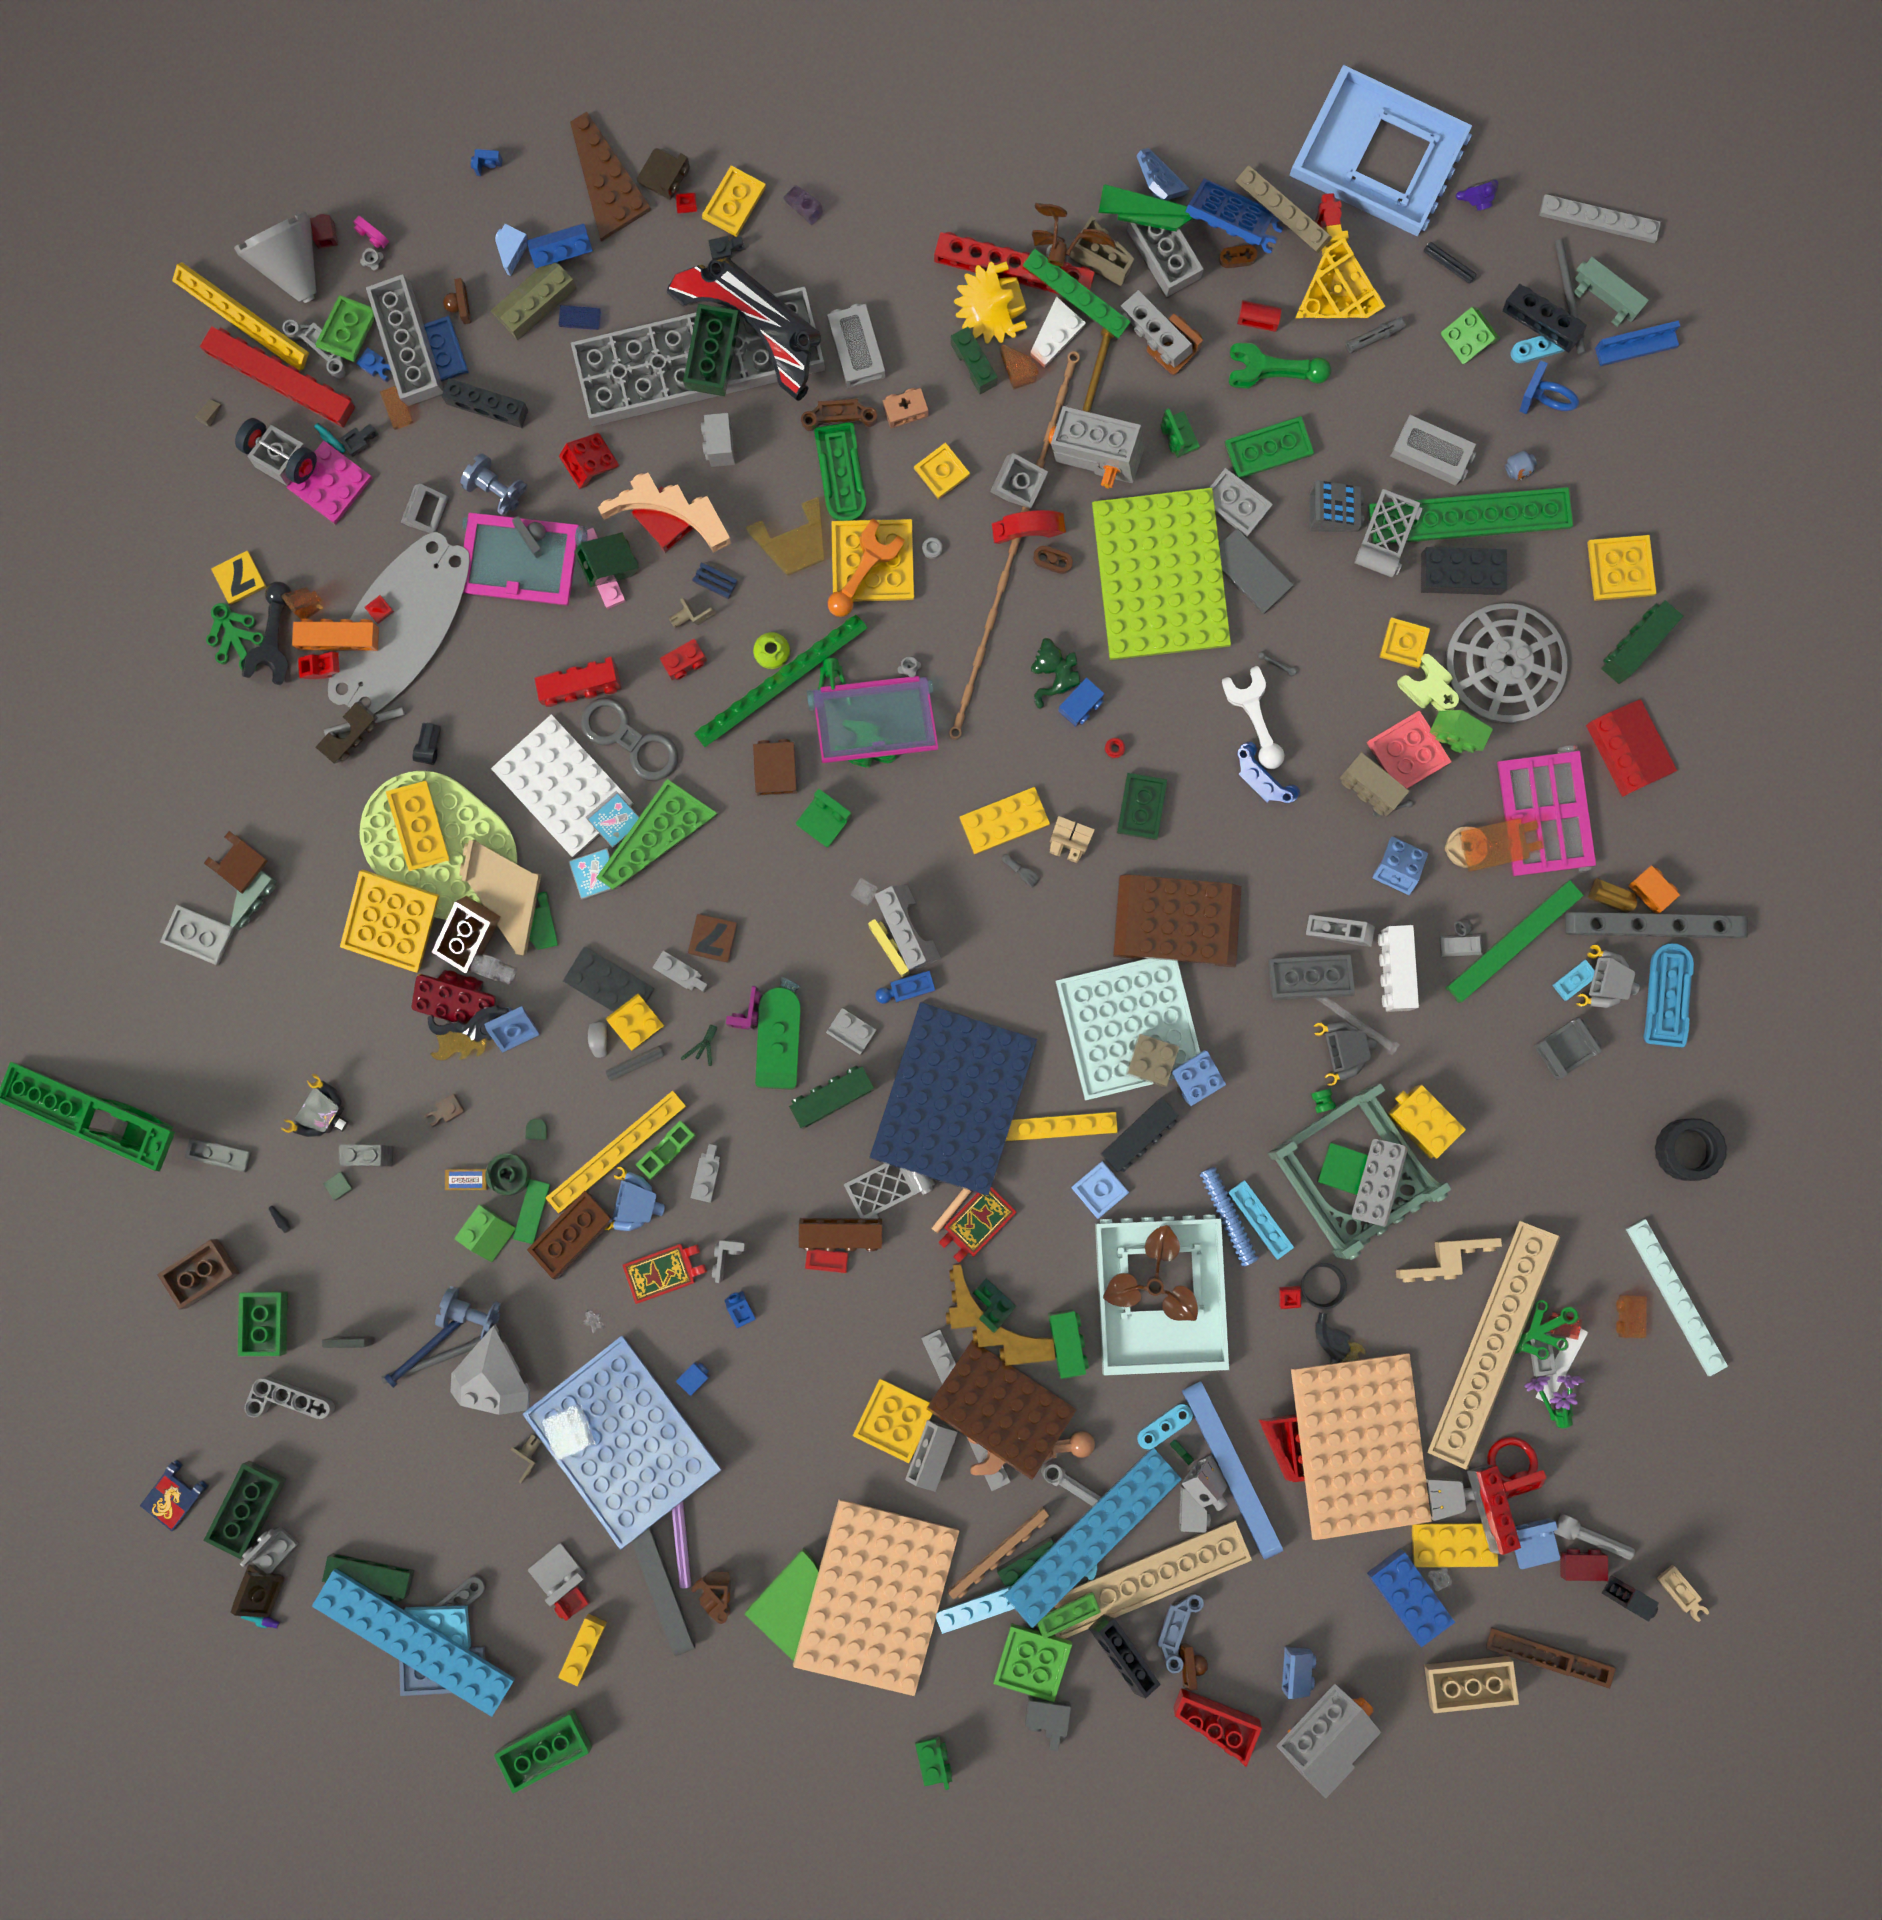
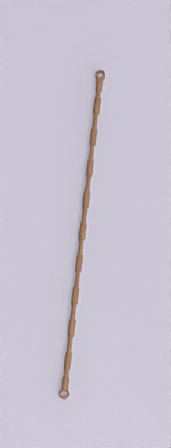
M1075 351L1068 354V364L1064 374L1065 379L1060 386L1055 402L1054 414L1051 422L1048 424L1043 440L1044 445L1040 458L1037 459L1036 465L1042 469L1050 444L1048 441L1049 432L1053 426H1057V417L1069 388V379L1072 378L1075 365L1079 363L1080 356ZM1075 356L1077 360L1072 361L1070 357ZM1024 506L1021 510V512L1030 511V508ZM1021 537L1013 539L1011 542L1008 560L996 589V598L984 627L985 633L973 662V671L961 700V709L957 713L954 726L949 731V735L953 740H958L961 737V727L965 718L966 706L969 705L977 671L983 661L986 651L985 646L990 630L993 629L1000 598L1005 591L1010 575L1009 570L1013 557L1017 553ZM952 731H959V735L953 736Z

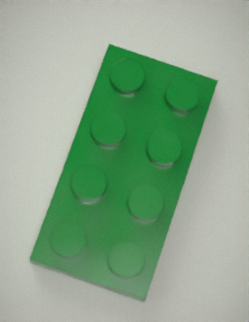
M1301 416L1225 440V446L1234 472L1239 479L1298 461L1314 454Z

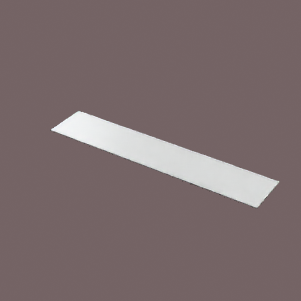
M1574 1324L1566 1338L1569 1343L1568 1349L1559 1351L1555 1358L1557 1374L1546 1376L1551 1379L1547 1381L1548 1385H1544L1543 1391L1550 1404V1399L1554 1398L1553 1393L1558 1391L1562 1383L1557 1382L1558 1376H1566L1588 1334L1587 1331ZM1538 1392L1535 1397L1543 1401L1540 1393Z

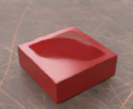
M696 193L676 194L677 214L697 212Z
M381 595L364 607L377 624L394 612Z
M1300 1286L1279 1287L1280 1309L1301 1308Z

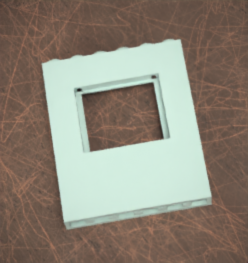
M1195 1215L1182 1216L1183 1220H1174V1216L1162 1217V1221H1154V1217L1141 1218V1222H1133V1218H1122L1121 1223H1112V1219H1100V1224H1095L1103 1375L1229 1370L1221 1219H1216V1215H1203V1219H1195ZM1170 1226L1179 1240V1252L1192 1253L1193 1292L1198 1306L1196 1321L1173 1320L1167 1317L1163 1310L1130 1312V1307L1115 1306L1103 1299V1294L1110 1280L1119 1273H1128V1254H1146L1145 1242L1148 1236L1158 1227Z

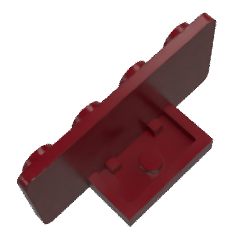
M444 970L438 979L418 974L415 981L411 1008L414 1011L433 1015L447 1021L468 1023L482 1008L495 1006L496 997L481 992L484 981L477 980L472 976L457 974L455 971Z

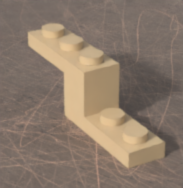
M1501 1238L1435 1242L1437 1267L1397 1269L1396 1278L1403 1279V1282H1415V1278L1423 1277L1424 1281L1436 1280V1276H1444V1279H1457V1275L1463 1274L1461 1249L1462 1253H1473L1475 1248H1483V1252L1496 1251V1247H1502Z

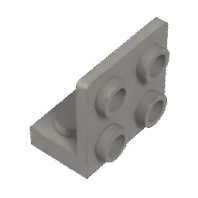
M723 1239L715 1245L714 1257H718L717 1264L713 1265L712 1278H715V1283L723 1281L726 1250H728L727 1254L740 1255L742 1251L747 1250L748 1242Z
M282 1527L275 1530L272 1528L258 1538L259 1544L249 1548L243 1554L244 1560L240 1565L244 1567L253 1562L259 1569L267 1574H271L299 1543Z
M559 1543L528 1569V1572L547 1594L548 1597L545 1601L549 1606H552L587 1576L562 1543Z

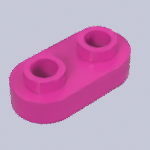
M358 216L353 221L354 229L361 236H368L370 238L369 241L376 248H385L389 240L362 217Z

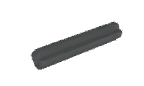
M658 1046L606 1070V1075L609 1080H614L663 1057L664 1052Z

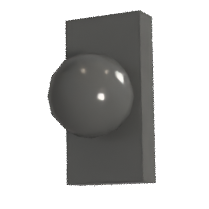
M519 516L512 519L514 527L535 558L542 556L543 553L536 542L542 541L545 537V527L541 523L532 522L526 528Z

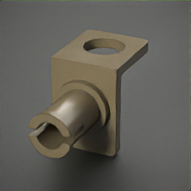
M681 598L680 601L683 604V609L670 616L669 620L670 622L672 621L671 624L676 629L689 619L699 625L717 612L715 609L709 608L696 616L688 601Z
M532 1434L521 1450L517 1451L513 1447L510 1449L530 1463L518 1481L523 1484L535 1467L536 1463L532 1461L533 1458L531 1457L542 1443L541 1440Z

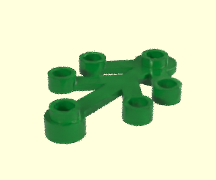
M218 603L211 609V617L214 619L210 634L206 637V642L211 647H217L220 644L218 634L223 625L226 631L215 659L222 665L227 664L229 661L228 651L232 642L240 657L239 667L242 670L244 657L247 655V652L240 638L250 640L255 645L260 646L264 635L259 632L252 633L233 627L230 620L243 623L247 628H253L256 625V620L251 615L244 616L232 612L231 608L225 603ZM225 611L224 616L220 617L219 613ZM250 618H251V619H252V623L249 624V625H247V624H246L247 619H250ZM257 636H261V640L259 642L255 641V638ZM215 637V643L211 644V638ZM221 655H225V659L223 661L219 660V657Z
M1539 1300L1535 1304L1536 1311L1530 1330L1521 1335L1514 1354L1524 1351L1536 1355L1541 1360H1546L1550 1356L1547 1348H1536L1526 1344V1342L1535 1339L1555 1346L1560 1351L1567 1350L1569 1343L1566 1339L1555 1338L1545 1333L1565 1323L1575 1324L1579 1319V1313L1572 1307H1566L1561 1311V1316L1541 1325L1544 1313L1549 1310V1304L1544 1300ZM1540 1303L1546 1305L1544 1310L1539 1309ZM1570 1312L1574 1313V1318L1572 1320H1569L1567 1318V1315ZM1561 1340L1565 1342V1346L1563 1348H1559L1558 1343ZM1541 1350L1546 1351L1545 1357L1540 1356L1539 1353Z

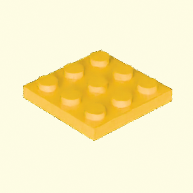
M1650 535L1595 539L1587 542L1594 601L1656 595Z
M880 1378L853 1436L909 1463L920 1441L926 1422L930 1420L933 1414L927 1410L930 1402Z

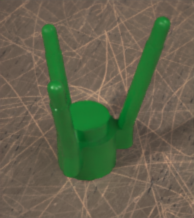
M828 658L823 660V667H820L818 692H821L820 687H823L825 675L827 678H830L832 690L835 689V677L838 674L841 684H846L842 666H839L838 659ZM846 698L848 705L852 706L851 698Z

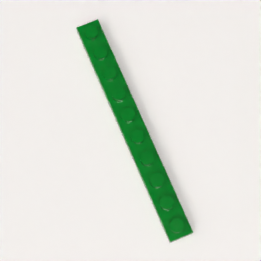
M857 615L848 618L837 629L832 630L822 640L815 642L811 648L799 654L788 665H784L773 676L766 678L762 684L750 690L739 701H735L724 712L717 714L709 723L701 726L694 735L705 748L866 630L867 626Z

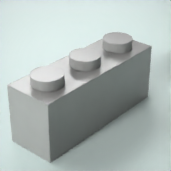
M927 1420L905 1480L917 1487L936 1492L958 1432L945 1425Z

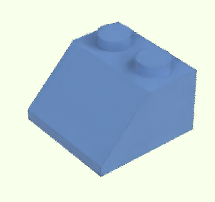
M1285 1647L1282 1691L1288 1699L1309 1697L1311 1690H1314L1315 1680L1312 1677V1668L1315 1669L1316 1656L1313 1655L1310 1649Z

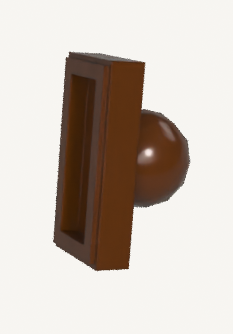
M457 278L454 279L456 293L447 294L444 297L443 305L451 313L459 312L463 324H470L471 316L466 285L463 279Z
M1180 1644L1179 1654L1183 1661V1669L1181 1670L1183 1687L1190 1691L1198 1690L1196 1676L1206 1673L1208 1670L1207 1660L1202 1655H1194L1193 1647L1189 1644Z

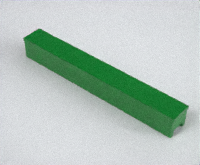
M1570 880L1562 884L1450 982L1445 989L1450 991L1458 1003L1463 1002L1584 895Z

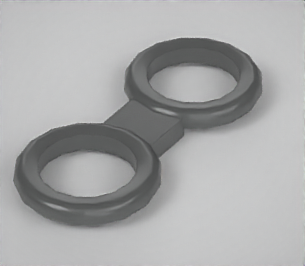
M600 698L592 701L585 708L581 716V727L586 737L598 745L618 743L630 752L632 769L638 776L646 780L657 781L666 778L673 772L678 757L675 744L662 734L649 733L642 736L631 728L627 711L620 702L611 698ZM603 706L615 709L621 718L618 730L613 735L607 737L596 735L589 725L592 713L597 708ZM649 742L664 744L669 752L667 765L657 772L644 770L638 761L640 749Z

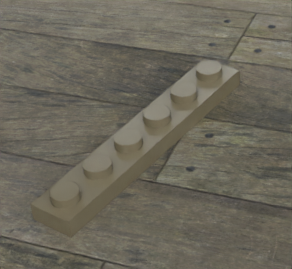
M1249 165L1235 180L1239 186L1318 254L1332 239L1324 229Z

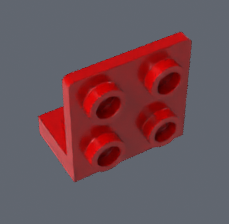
M599 433L566 443L559 455L579 489L586 487L592 476L615 469L619 465Z

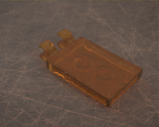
M1519 818L1459 832L1468 872L1529 859V852L1543 849L1542 840L1527 844L1524 832L1539 828L1537 820L1522 824Z

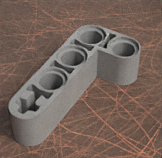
M264 1377L254 1382L244 1408L248 1416L258 1417L267 1413L271 1402L316 1419H323L333 1414L335 1405L332 1400L271 1377ZM262 1382L267 1383V1385H268V1391H267V1392H263V1391H262V1389H261V1384H262ZM282 1389H285L288 1393L286 1400L280 1396ZM301 1396L307 1399L306 1407L300 1404ZM255 1402H258L261 1406L259 1412H256L253 1408ZM324 1404V1409H326V1412H323V1413H322V1409L319 1408V1407H314V1408H312V1407H313L314 1405H315V1406H321V1405Z

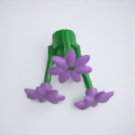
M1566 1375V1377L1558 1376L1557 1382H1565L1564 1384L1568 1388V1392L1563 1390L1562 1395L1558 1392L1553 1393L1555 1398L1550 1399V1402L1556 1403L1555 1412L1543 1391L1544 1385H1548L1547 1381L1551 1379L1550 1377L1539 1376L1537 1380L1534 1378L1531 1379L1530 1383L1525 1384L1524 1387L1527 1388V1391L1535 1388L1540 1393L1550 1414V1419L1556 1422L1558 1428H1568L1573 1425L1572 1404H1578V1402L1574 1399L1577 1395L1572 1393V1388H1574V1384L1584 1383L1583 1379L1579 1376L1572 1377L1571 1375Z

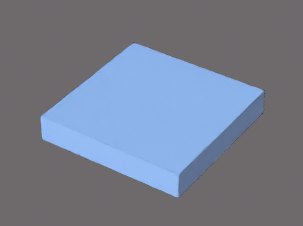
M1103 1161L1071 1187L1097 1219L1129 1193Z

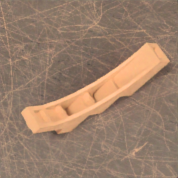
M649 473L636 475L630 481L632 490H625L619 494V497L613 500L607 499L598 507L604 520L621 511L631 509H651L674 515L696 529L706 540L713 553L731 544L730 537L707 496L704 498L698 497L689 505L678 484L675 486L669 485L659 493Z

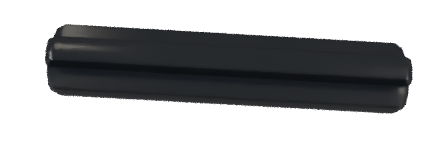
M1429 242L1424 248V252L1467 283H1472L1477 274L1434 243Z

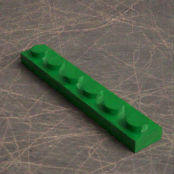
M1035 248L1024 262V268L1117 339L1120 338L1131 323L1060 267L1048 263V258Z

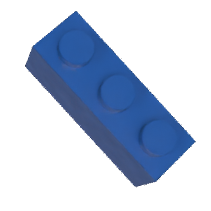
M585 224L527 240L535 268L593 251Z

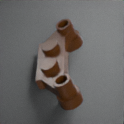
M858 399L818 401V406L814 410L806 411L801 416V424L807 431H813L820 423L861 421L865 426L872 427L877 420L876 410L872 407L865 408L858 403Z

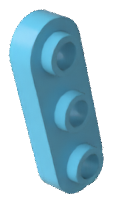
M1538 336L1516 343L1511 350V358L1516 363H1526L1558 354L1565 350L1543 336ZM1539 343H1542L1544 348H1540ZM1520 349H1524L1525 353H1521Z
M1185 1404L1175 1405L1139 1431L1137 1435L1139 1445L1144 1449H1153L1189 1424L1193 1417L1192 1410ZM1181 1411L1186 1413V1417L1183 1419L1179 1418ZM1164 1423L1169 1425V1429L1166 1431L1162 1430ZM1150 1435L1152 1437V1440L1149 1443L1145 1442L1144 1440L1145 1436Z

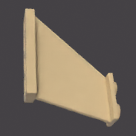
M469 840L468 843H465L463 855L466 858L465 864L462 863L459 875L462 876L461 881H467L484 907L500 916L497 926L515 950V954L526 955L541 874L526 870L478 843L476 840Z

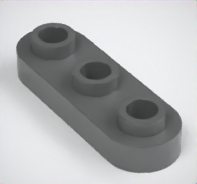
M479 1576L469 1577L434 1607L469 1606L484 1592V1580ZM472 1583L478 1584L477 1590L471 1587ZM455 1597H461L462 1602L457 1603Z

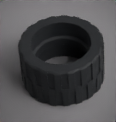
M1695 1118L1675 1120V1122H1670L1660 1131L1656 1139L1655 1156L1659 1166L1672 1178L1683 1181H1700L1711 1178L1712 1175L1718 1173V1170L1722 1168L1727 1156V1145L1720 1130L1711 1122ZM1686 1130L1696 1131L1706 1144V1157L1703 1163L1696 1169H1686L1679 1163L1675 1155V1142L1678 1136Z

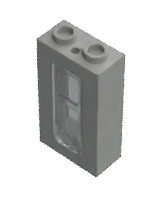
M854 304L849 309H836L827 314L847 388L884 379L885 369L866 304Z
M1409 415L1390 457L1456 486L1460 480L1463 481L1468 473V469L1465 468L1468 462L1472 463L1476 452L1473 451L1476 444Z

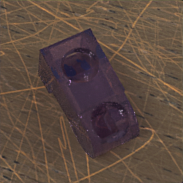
M794 185L784 196L786 203L802 215L811 225L823 213L821 203L797 185Z

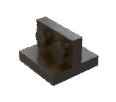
M248 1564L233 1602L231 1613L234 1616L269 1618L284 1577L280 1574H267L256 1565Z

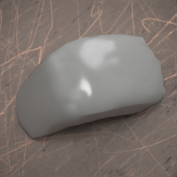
M603 1022L592 1023L588 1029L589 1048L593 1055L598 1058L605 1057L607 1054V1024Z

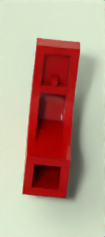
M1037 510L1020 512L1004 516L1003 520L992 523L994 543L997 544L1024 536L1051 538L1066 533L1064 513L1057 511Z

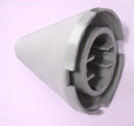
M306 211L295 215L296 219L291 218L280 222L247 239L244 244L234 247L239 257L297 301L303 300L304 304L315 299L313 294L317 293L311 223Z

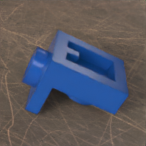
M475 149V155L471 157V168L474 169L477 176H481L482 165L487 168L502 167V157L499 151Z
M743 1291L732 1293L724 1300L736 1328L756 1320Z

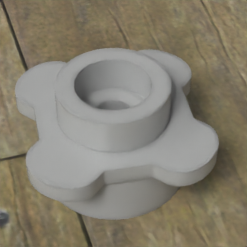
M367 248L362 255L360 263L362 266L371 267L373 271L379 269V263L384 259V256L381 252L377 253L374 249Z
M906 657L901 661L898 672L900 674L904 673L909 677H915L916 671L921 668V663L913 657Z

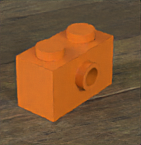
M1652 865L1628 885L1655 914L1662 912L1680 896L1677 888L1672 883H1668L1664 879L1662 872Z

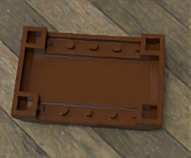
M1120 875L1113 957L1182 961L1235 968L1242 886L1219 882Z

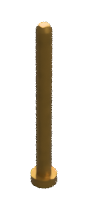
M1104 328L1101 330L1103 338L1082 409L1085 412H1090L1109 342L1110 339L1114 338Z

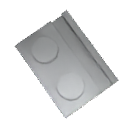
M842 1008L826 1033L861 1055L877 1030Z

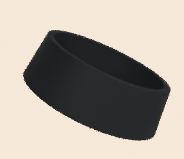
M1320 1263L1306 1271L1302 1278L1301 1289L1305 1299L1312 1306L1319 1309H1330L1337 1306L1344 1299L1347 1291V1281L1339 1268L1332 1264ZM1317 1267H1327L1333 1270L1340 1280L1338 1296L1327 1304L1312 1302L1304 1292L1303 1285L1306 1275Z

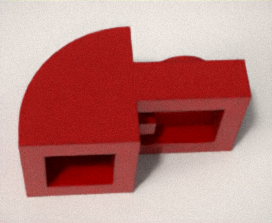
M332 651L321 655L311 654L298 658L299 678L326 679L331 678L332 674L340 672L338 652Z

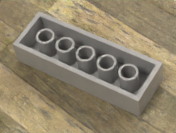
M402 274L366 287L400 400L407 406L443 394L444 388L411 282Z

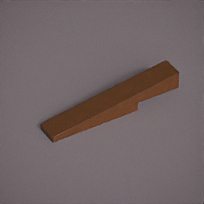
M1491 1628L1486 1644V1649L1566 1676H1572L1596 1685L1611 1688L1616 1669L1613 1665Z

